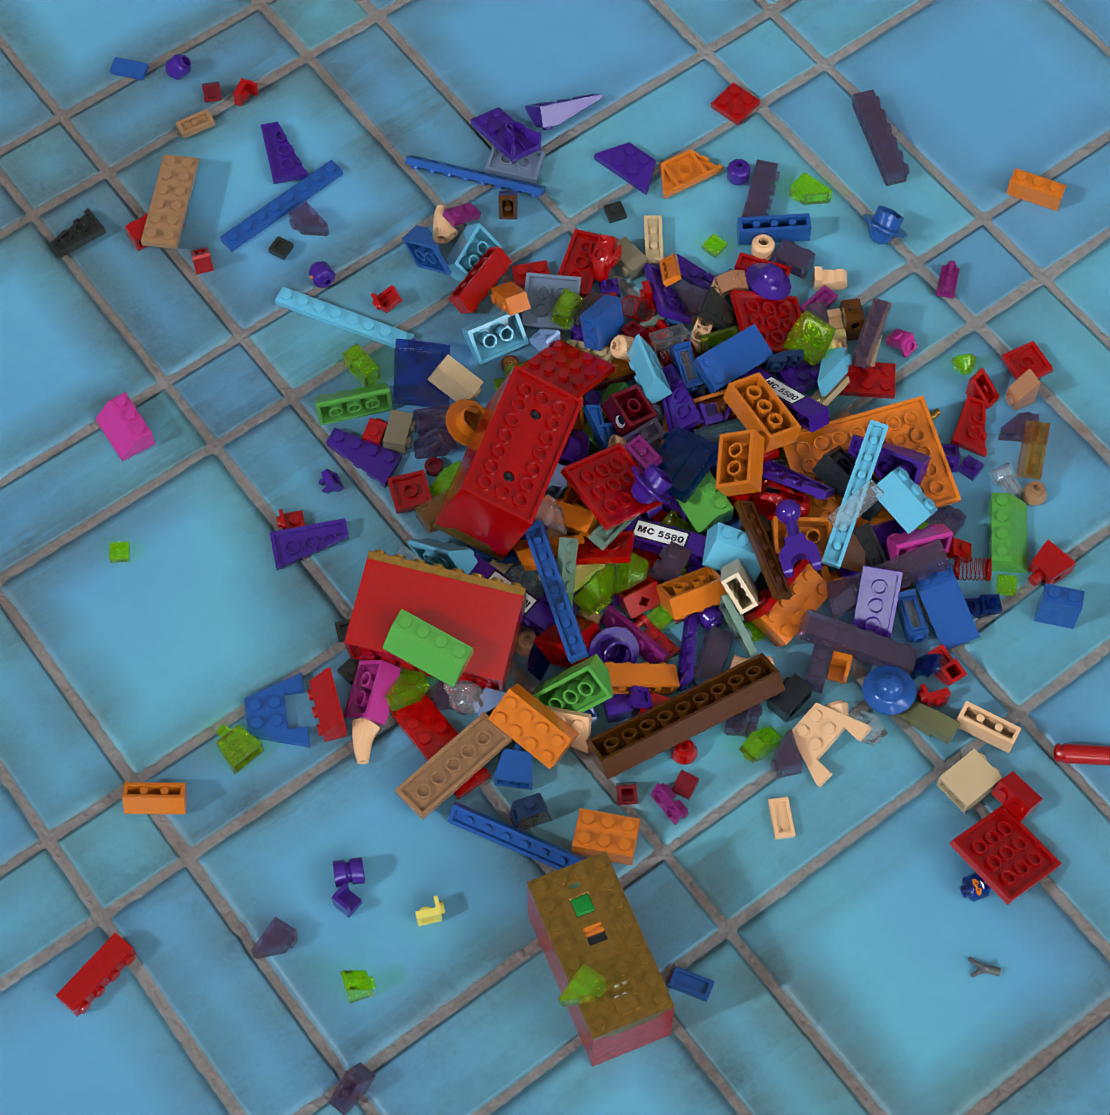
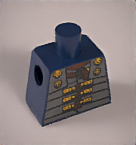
M541 793L515 800L509 812L512 825L521 830L552 821Z

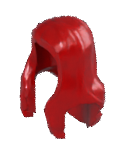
M769 479L763 481L762 484L778 489L780 493L765 492L762 493L760 498L753 500L759 515H766L767 520L772 521L773 517L776 516L777 505L782 500L792 499L801 508L800 517H808L811 510V501L808 496L796 493L790 487Z

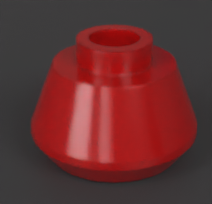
M688 739L673 746L670 749L672 759L678 764L687 765L696 759L698 749L695 743Z

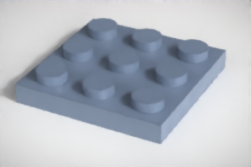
M527 272L525 291L531 309L522 312L521 322L523 327L571 331L573 325H577L581 277ZM565 289L567 294L551 320L552 309Z

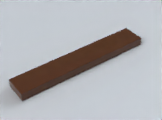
M737 500L734 505L773 599L789 600L793 596L754 502Z

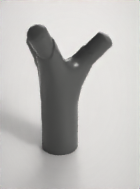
M971 957L968 958L977 967V970L971 974L972 978L979 974L1000 975L1001 968L980 963Z

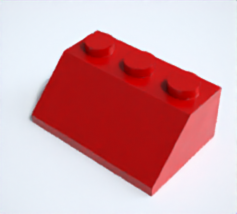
M329 667L309 681L311 689H307L309 700H314L315 704L314 707H311L314 719L318 718L320 723L316 725L318 735H323L324 742L348 736L331 668Z

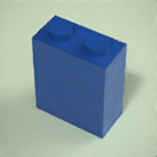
M605 294L580 315L585 348L601 351L614 337L620 334V329L625 326L621 298Z
M1045 583L1037 603L1034 621L1074 629L1083 607L1085 591Z

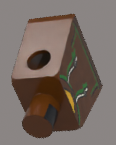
M860 299L842 300L839 308L847 341L860 340L863 338L865 324Z

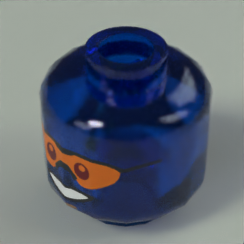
M976 872L962 878V886H959L962 896L964 898L968 897L972 902L988 897L991 890L990 886Z

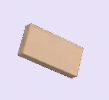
M789 798L768 799L775 840L795 837Z

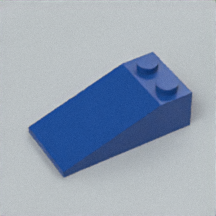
M753 324L697 357L692 363L712 394L762 364L774 354L756 325Z
M949 562L912 576L940 645L943 644L949 650L980 637Z

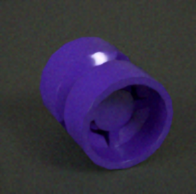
M362 857L351 858L349 862H346L344 859L333 861L336 887H341L344 883L349 884V882H352L354 885L365 883Z

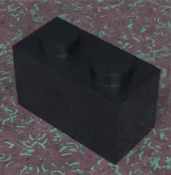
M796 673L791 678L787 677L783 681L784 691L769 698L768 708L785 722L806 703L813 693V687Z

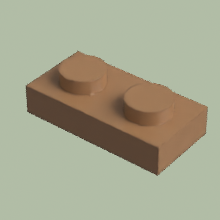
M208 109L175 122L183 139L215 126V121Z

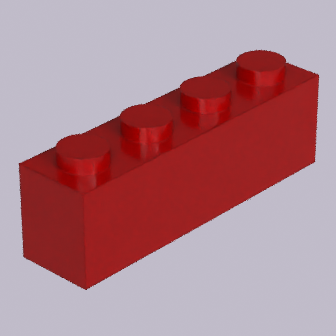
M500 246L489 247L448 299L461 314L475 312L481 300L488 296L489 290L497 285L501 275L508 271L512 261Z
M114 933L56 994V997L77 1017L80 1014H84L90 1008V1003L105 992V987L119 977L120 971L134 961L136 955L134 948L117 933Z

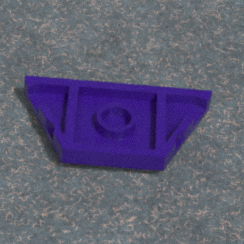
M630 142L594 155V160L645 195L648 194L649 185L656 166L655 159Z
M803 358L799 366L785 365L782 371L775 372L779 380L800 392H805L818 386L817 380L821 364Z

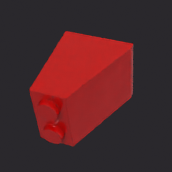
M576 617L588 651L590 642L601 631L600 626L593 620L586 621ZM556 624L534 639V643L551 665L569 669L588 658L586 657L572 664L569 662Z

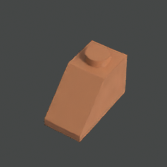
M730 270L716 277L720 294L730 295L733 289L748 291L744 270Z
M1031 369L1027 370L1008 387L1005 396L1006 402L1015 411L1035 402L1041 382Z

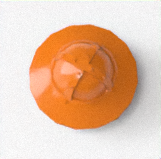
M469 399L457 400L450 405L446 413V425L448 432L454 440L464 446L469 445L485 409L482 405Z

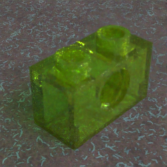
M357 343L342 353L344 366L364 387L371 386L381 379L380 367Z

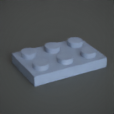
M493 145L485 172L536 184L545 158V151L539 150L515 162H511Z

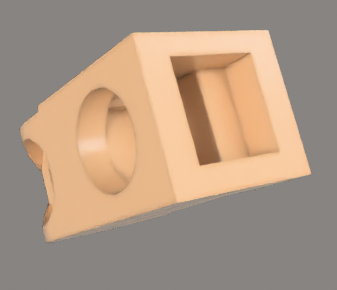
M815 267L813 289L820 290L824 285L831 290L845 289L848 286L847 271L844 269L825 270L822 267Z
M840 308L824 311L822 323L828 340L837 337L846 342L847 337Z

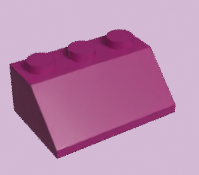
M126 392L109 400L96 417L97 423L121 461L155 444L152 432Z
M931 524L926 528H916L910 534L907 532L902 534L894 533L887 537L885 546L891 563L895 566L947 553L950 548L953 532L944 524Z
M360 660L343 717L352 720L362 718L370 720L376 725H385L389 708L394 698L396 684L399 681L401 668L383 660Z

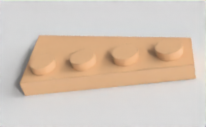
M547 706L580 733L571 747L588 753L589 748L586 740L591 738V714Z

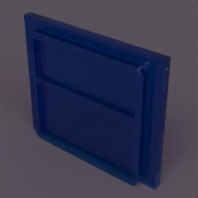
M396 339L394 349V403L449 409V396L427 379L447 355H450V345Z
M679 426L672 430L657 450V453L663 460L657 467L665 472L674 483L665 493L686 503L718 459L719 445Z

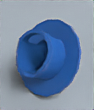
M879 205L874 215L863 214V219L869 224L870 238L873 242L878 243V245L887 244L896 237H907V233L900 228L904 217L893 209Z
M888 665L877 667L869 672L864 679L862 692L864 700L870 708L881 714L896 715L908 710L913 704L916 687L913 679L907 672L899 667Z

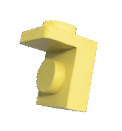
M438 895L433 896L434 908L423 907L419 911H415L418 926L442 921L441 914L445 913L443 901L439 902Z

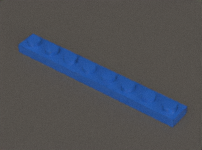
M414 155L406 157L405 164L410 165L412 169L420 170L425 168L429 173L437 174V172H442L446 177L453 178L454 176H459L463 181L476 180L480 185L493 184L497 189L510 188L511 191H517V193L527 192L531 197H539L545 193L546 186Z
M330 160L220 236L221 242L233 252L342 176L343 170L333 160Z
M539 520L532 523L525 532L567 658L572 664L589 657V653L543 522Z
M455 802L452 806L448 818L449 823L557 870L587 859L458 802Z

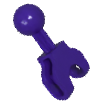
M792 499L782 500L776 507V516L779 521L786 525L788 537H784L785 546L779 554L785 578L794 576L793 566L800 559L810 561L815 571L823 568L817 545L807 540L804 532H799L797 520L801 515V508Z

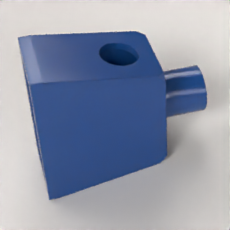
M514 741L513 750L504 749L494 774V785L532 790V755Z

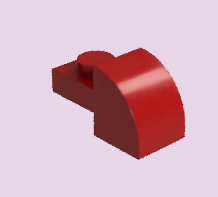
M943 644L925 655L936 671L935 676L946 686L952 685L967 675L957 658L953 659Z

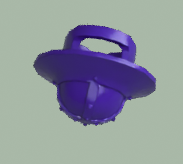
M771 262L768 264H753L746 270L745 276L749 290L769 300L785 299L790 294L792 286L790 279L783 272L784 270Z
M579 430L569 435L558 461L560 465L568 466L589 456V437L587 433Z
M653 462L644 471L637 466H633L632 472L635 476V482L632 485L631 492L637 502L651 504L654 501H659L666 505L670 504L665 491L674 485L671 478Z
M613 626L605 628L595 635L590 642L588 653L589 657L597 654L603 663L611 661L614 663L631 662L635 664L639 648L634 634L626 628Z

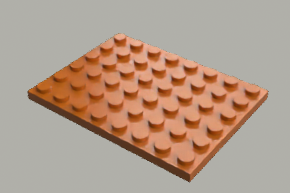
M924 396L829 421V424L812 433L806 429H801L796 442L781 447L788 468L827 485L816 477L812 469L825 453L838 445L848 452L852 436L855 434L865 437L871 419L889 425L884 439L885 443L912 449L931 457L920 487L924 495L935 503L936 508L961 501ZM873 471V475H874L879 481H881L882 479H880L879 477H877V476H876V473ZM796 489L797 493L808 496L811 501V510L808 517L832 518V526H834L843 498L834 493L833 497L819 500L814 495ZM885 508L876 518L870 521V524L874 526L896 519ZM858 514L854 528L868 521L862 519Z

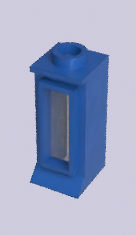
M691 340L668 348L673 365L679 372L689 393L699 390L698 386L704 383L692 363L695 357L691 347Z
M916 589L899 592L896 610L907 643H921L927 639L929 629L916 596Z

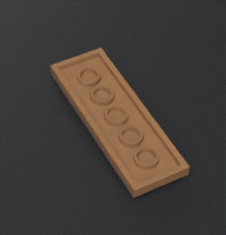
M163 155L141 239L142 245L178 249L199 166V158Z
M485 712L479 715L395 789V793L422 820L512 742L511 737L488 720L489 716Z

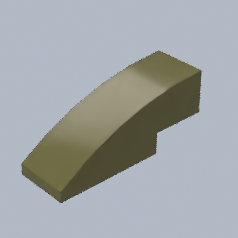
M915 701L908 710L901 714H896L897 717L929 737L933 735L947 745L961 725V723L951 717Z

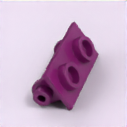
M951 260L946 266L942 265L936 296L954 299L960 271L955 261Z
M657 783L650 795L674 825H677L681 817L684 819L689 815L687 812L688 808L685 807L680 799L673 801L676 798V794L668 784Z

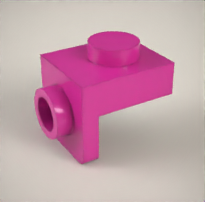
M898 328L885 339L887 345L900 349L902 356L905 358L917 349L913 333Z

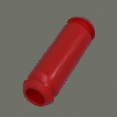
M1057 743L1054 746L1053 756L1054 761L1057 763L1061 761L1068 764L1110 766V746L1072 743L1060 745V743Z

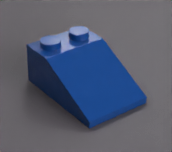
M416 225L402 238L418 267L447 275L452 273L440 252L439 245L432 238V232L427 227Z

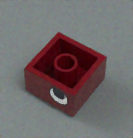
M638 384L610 395L601 405L602 410L620 437L647 426L658 415Z

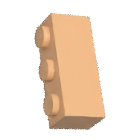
M968 701L965 702L956 720L961 723L959 729L1007 753H1010L1021 731L1020 727Z

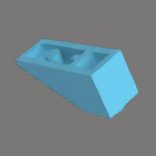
M846 347L824 350L817 380L821 397L826 396L848 373L852 359L851 355L847 354Z

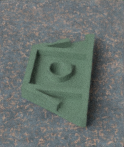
M728 593L720 596L719 608L736 642L751 658L758 655L751 640L753 635L748 627L745 628L742 622L744 620L743 615L736 610Z

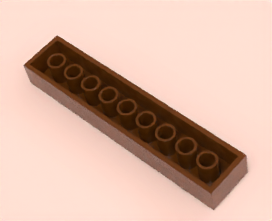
M760 653L586 740L592 759L607 779L615 777L784 691L785 687L780 671L763 653Z

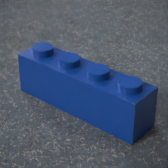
M809 213L740 217L737 220L736 230L738 245L752 244V240L760 234L769 235L775 243L810 241L812 227Z

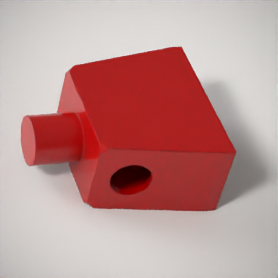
M1048 539L1031 561L1029 571L1032 574L1028 577V581L1033 586H1037L1041 581L1044 584L1053 585L1072 573L1076 562Z

